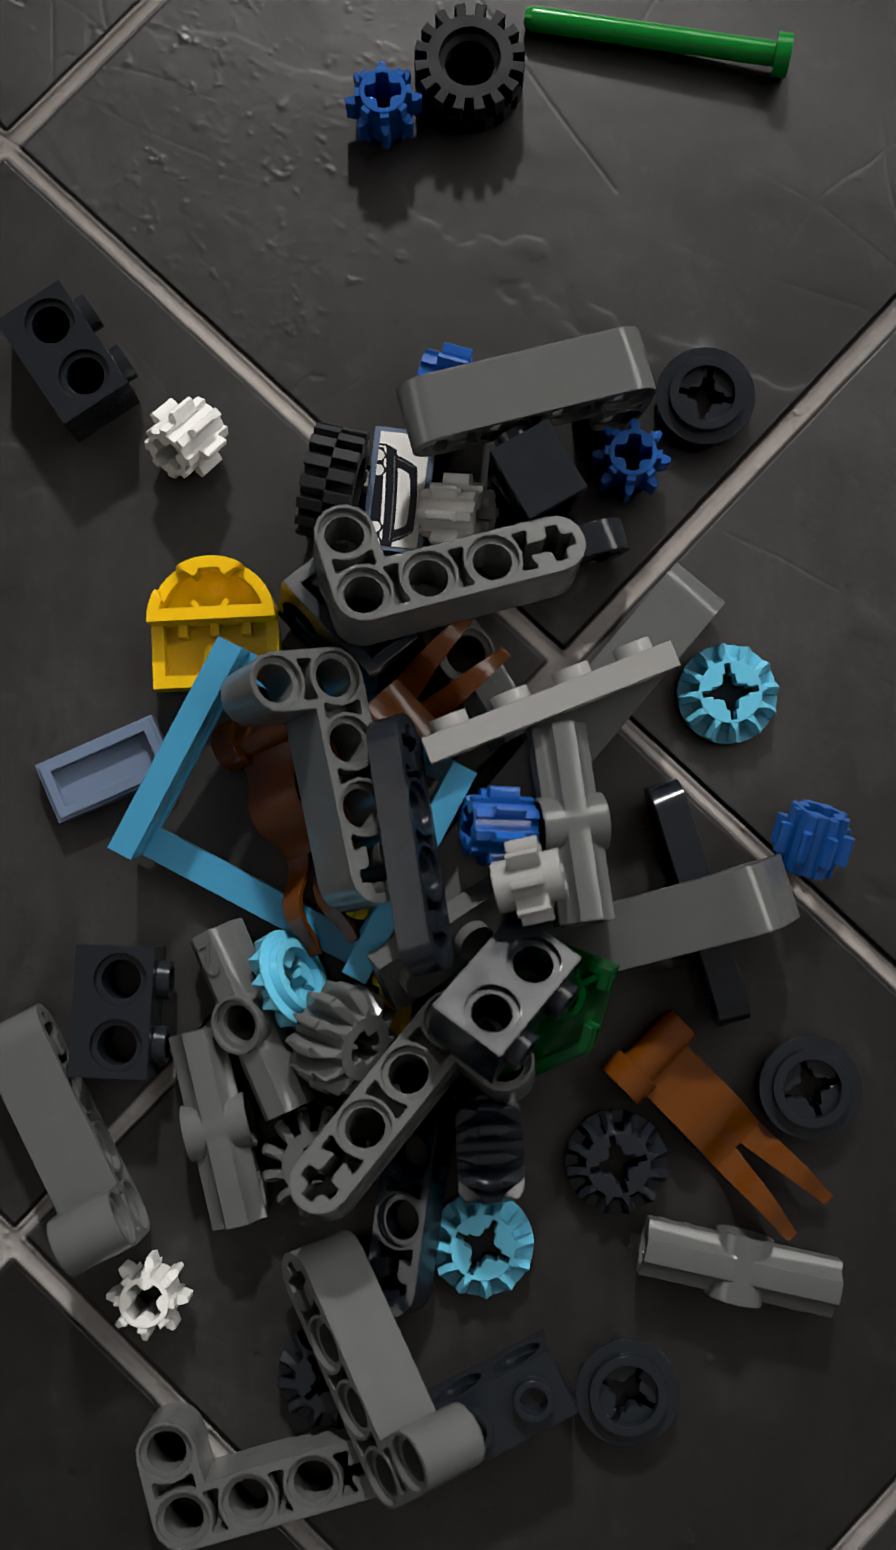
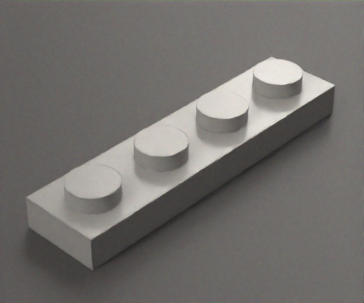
M649 636L635 640L614 649L612 653L616 662L592 671L588 660L553 673L551 677L555 686L530 695L527 685H522L492 697L490 701L494 710L469 719L465 709H461L429 722L432 734L421 738V744L430 766L672 671L680 666V662L671 640L654 647Z

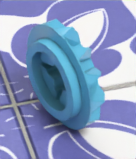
M721 643L697 653L687 663L678 681V707L687 725L699 736L720 744L740 743L761 733L775 715L777 694L780 686L775 682L770 670V662L762 660L751 651L749 646L740 647ZM725 668H727V675L731 676L733 686H743L744 689L752 688L753 692H749L735 702V710L732 712L733 720H731L730 710H727L724 700H714L713 697L703 698L702 695L710 693L722 685V676L725 674Z
M275 930L255 942V954L248 959L250 968L257 975L251 986L261 992L264 999L262 1009L273 1010L276 1022L281 1028L291 1026L296 1030L298 1022L292 1014L303 1013L306 1009L307 993H320L328 979L318 956L309 957L305 946L298 937L286 930Z
M461 1196L453 1199L442 1210L435 1263L439 1276L451 1284L459 1294L467 1293L487 1299L491 1295L505 1290L512 1291L515 1284L530 1269L534 1237L529 1220L514 1201L503 1202L502 1205L482 1206V1203H465ZM492 1220H495L493 1243L497 1248L501 1249V1253L506 1255V1258L498 1254L496 1257L491 1254H485L481 1261L476 1262L472 1269L470 1268L472 1247L464 1241L463 1236L457 1233L460 1232L466 1236L468 1234L480 1236L485 1228H489Z

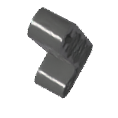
M624 326L422 374L399 385L396 389V394L414 456L429 457L493 442L503 432L522 422H528L530 427H533L549 419L554 427L587 419L590 430L594 432H602L607 426L613 429L630 424L632 418L639 419L645 413L656 394V386L639 328Z
M335 505L325 510L318 517L314 527V565L333 627L337 634L347 643L357 646L373 645L556 597L566 592L573 584L586 548L585 535L580 527L570 519L561 516H546L384 557L374 524L370 517L360 508L351 505ZM346 540L353 542L359 548L351 553H340L334 551L329 545L336 541ZM482 566L493 567L502 573L503 578L499 580L485 579L475 569ZM419 582H428L437 586L442 593L426 597L415 592L411 586ZM356 598H366L372 600L379 608L371 613H358L349 608L347 604Z
M334 647L273 651L260 655L232 672L224 680L221 687V703L227 715L234 722L247 727L286 724L318 887L323 900L331 908L347 913L391 901L367 747V728L372 719L363 675L358 662L348 652ZM316 676L323 683L325 693L318 686ZM256 680L260 681L266 688L268 700L259 692ZM329 739L336 746V749L338 751V758L333 754L331 750ZM343 803L349 809L351 823L345 817Z
M778 854L728 868L715 874L614 901L615 919L609 922L571 928H554L553 920L536 923V925L560 942L620 965L618 971L768 933L788 925L800 918L782 856Z
M444 991L436 993L422 1006L297 1160L289 1179L292 1199L302 1210L318 1220L334 1221L343 1218L356 1206L459 1075L487 1097L501 1103H512L521 1100L527 1095L535 1082V1058L533 1052L524 1063L521 1074L515 1080L509 1082H498L495 1080L493 1084L489 1083L427 1035L432 1005ZM481 1017L473 1020L477 1027L486 1032L495 1033L504 1030L503 1026L492 1018ZM409 1064H419L425 1067L429 1074L428 1080L422 1089L412 1094H405L395 1090L394 1078L401 1068ZM368 1116H377L383 1119L386 1125L385 1134L379 1143L370 1148H358L353 1145L352 1130L358 1121ZM339 1145L354 1162L361 1165L355 1173L345 1163L342 1165V1162L333 1153ZM319 1173L326 1178L333 1176L332 1181L339 1189L331 1200L323 1195L316 1197L317 1190L311 1182Z
M38 1003L0 1022V1095L58 1213L47 1224V1235L54 1256L66 1274L76 1277L137 1245L149 1232L150 1222L140 1194L84 1079L67 1077L69 1048L52 1015L42 1004Z
M345 1229L286 1253L282 1259V1274L286 1289L367 1479L380 1502L389 1509H396L479 1465L483 1461L485 1454L484 1440L479 1425L470 1411L458 1402L450 1403L435 1410L364 1249L354 1234Z
M181 1401L169 1402L161 1406L151 1417L136 1447V1463L153 1529L158 1540L172 1550L199 1549L377 1497L367 1479L345 1425L339 1430L334 1426H325L214 1458L206 1425L200 1412L192 1405ZM172 1431L179 1434L186 1444V1450L181 1453L166 1451L160 1446L157 1440V1433ZM347 1451L349 1452L348 1466L354 1464L353 1472H347ZM309 1460H318L324 1462L330 1468L332 1476L324 1481L315 1482L307 1479L302 1474L299 1466ZM243 1479L257 1480L265 1486L268 1495L256 1500L246 1498L239 1492L236 1483ZM182 1497L193 1499L201 1506L203 1515L194 1518L183 1516L177 1511L173 1500Z

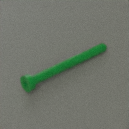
M535 5L526 8L523 24L527 30L535 33L770 67L769 77L780 79L786 78L795 35L792 32L778 31L776 40Z

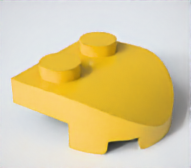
M218 555L194 557L179 563L176 566V570L165 579L159 589L153 590L147 606L146 622L151 626L153 690L157 693L190 691L218 636L258 656L273 651H281L280 617L275 601L263 581L241 562Z

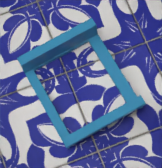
M218 636L107 848L130 860L143 855L295 935L284 916L282 900L285 892L163 828L212 732L225 711L221 703V687L224 680L235 670L259 657L245 648ZM256 680L257 685L265 688L260 681ZM422 747L426 774L439 781L430 797L437 845L439 846L477 773L452 758L430 766ZM391 901L371 908L368 917L359 931L361 935L359 940L353 943H348L343 933L323 912L303 902V910L307 922L317 936L321 949L346 963L342 970L343 973L366 984L373 971L367 954L387 942L395 929Z

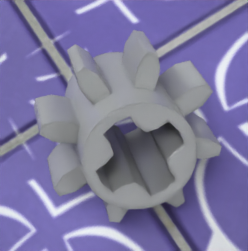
M536 835L504 842L506 850L505 860L490 863L493 889L500 912L506 913L517 910L518 917L521 918L523 926L556 919L553 906H555L554 902L570 898L559 849L554 848L542 851L541 844H538Z

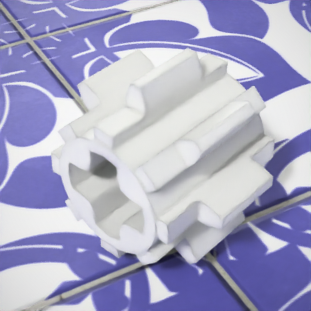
M197 396L192 400L191 397H187L180 404L170 398L150 415L155 425L146 432L149 437L144 441L145 449L150 451L153 463L167 471L170 477L176 479L181 474L183 478H186L194 470L203 477L222 460L218 451L227 444L224 437L229 434L228 427L223 424L220 418L222 414L216 407L213 409L205 403L204 398Z
M446 472L443 475V483L431 482L428 489H422L419 495L421 498L419 509H416V518H419V532L422 536L429 537L428 540L431 544H439L495 530L496 518L499 517V508H496L495 502L496 494L494 490L487 489L485 483L473 482L472 474Z
M158 1250L151 1251L144 1262V1266L141 1262L136 1265L135 1262L127 1259L118 1269L120 1276L123 1278L122 1282L112 1287L106 1294V1299L114 1302L113 1306H119L121 1316L118 1318L115 1326L121 1328L129 1323L138 1328L137 1334H141L142 1340L145 1341L149 1339L156 1325L160 1329L165 1326L173 1331L181 1321L180 1314L176 1309L179 1305L188 1303L193 1296V1290L185 1287V1283H180L178 1278L184 1267L183 1262L174 1263L170 1267L162 1263V1257L159 1256ZM154 1285L160 1290L161 1296L146 1304L141 1300L139 1294L142 1290L145 1291Z

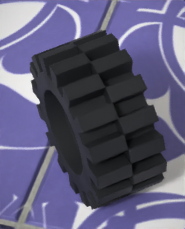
M465 3L455 4L454 18L451 19L445 9L435 14V27L426 22L421 29V41L416 40L414 70L417 93L422 94V105L426 103L427 115L433 121L440 114L443 115V128L453 131L456 120L463 122V134H474V122L481 121L484 132L494 128L495 116L497 115L504 122L511 116V104L517 107L521 98L525 71L524 42H519V30L514 23L505 29L506 15L499 10H496L491 20L486 18L487 5L476 3L475 15H466ZM475 53L484 56L490 61L493 73L488 81L482 84L465 86L455 83L449 78L446 66L451 58L459 54Z
M323 421L316 423L314 434H311L309 440V451L305 453L303 474L300 475L299 480L300 491L297 495L295 506L298 508L294 518V524H296L295 533L297 535L314 538V527L318 517L325 510L335 505H351L359 508L363 498V487L367 478L366 469L370 459V432ZM340 540L333 543L348 545L349 541Z

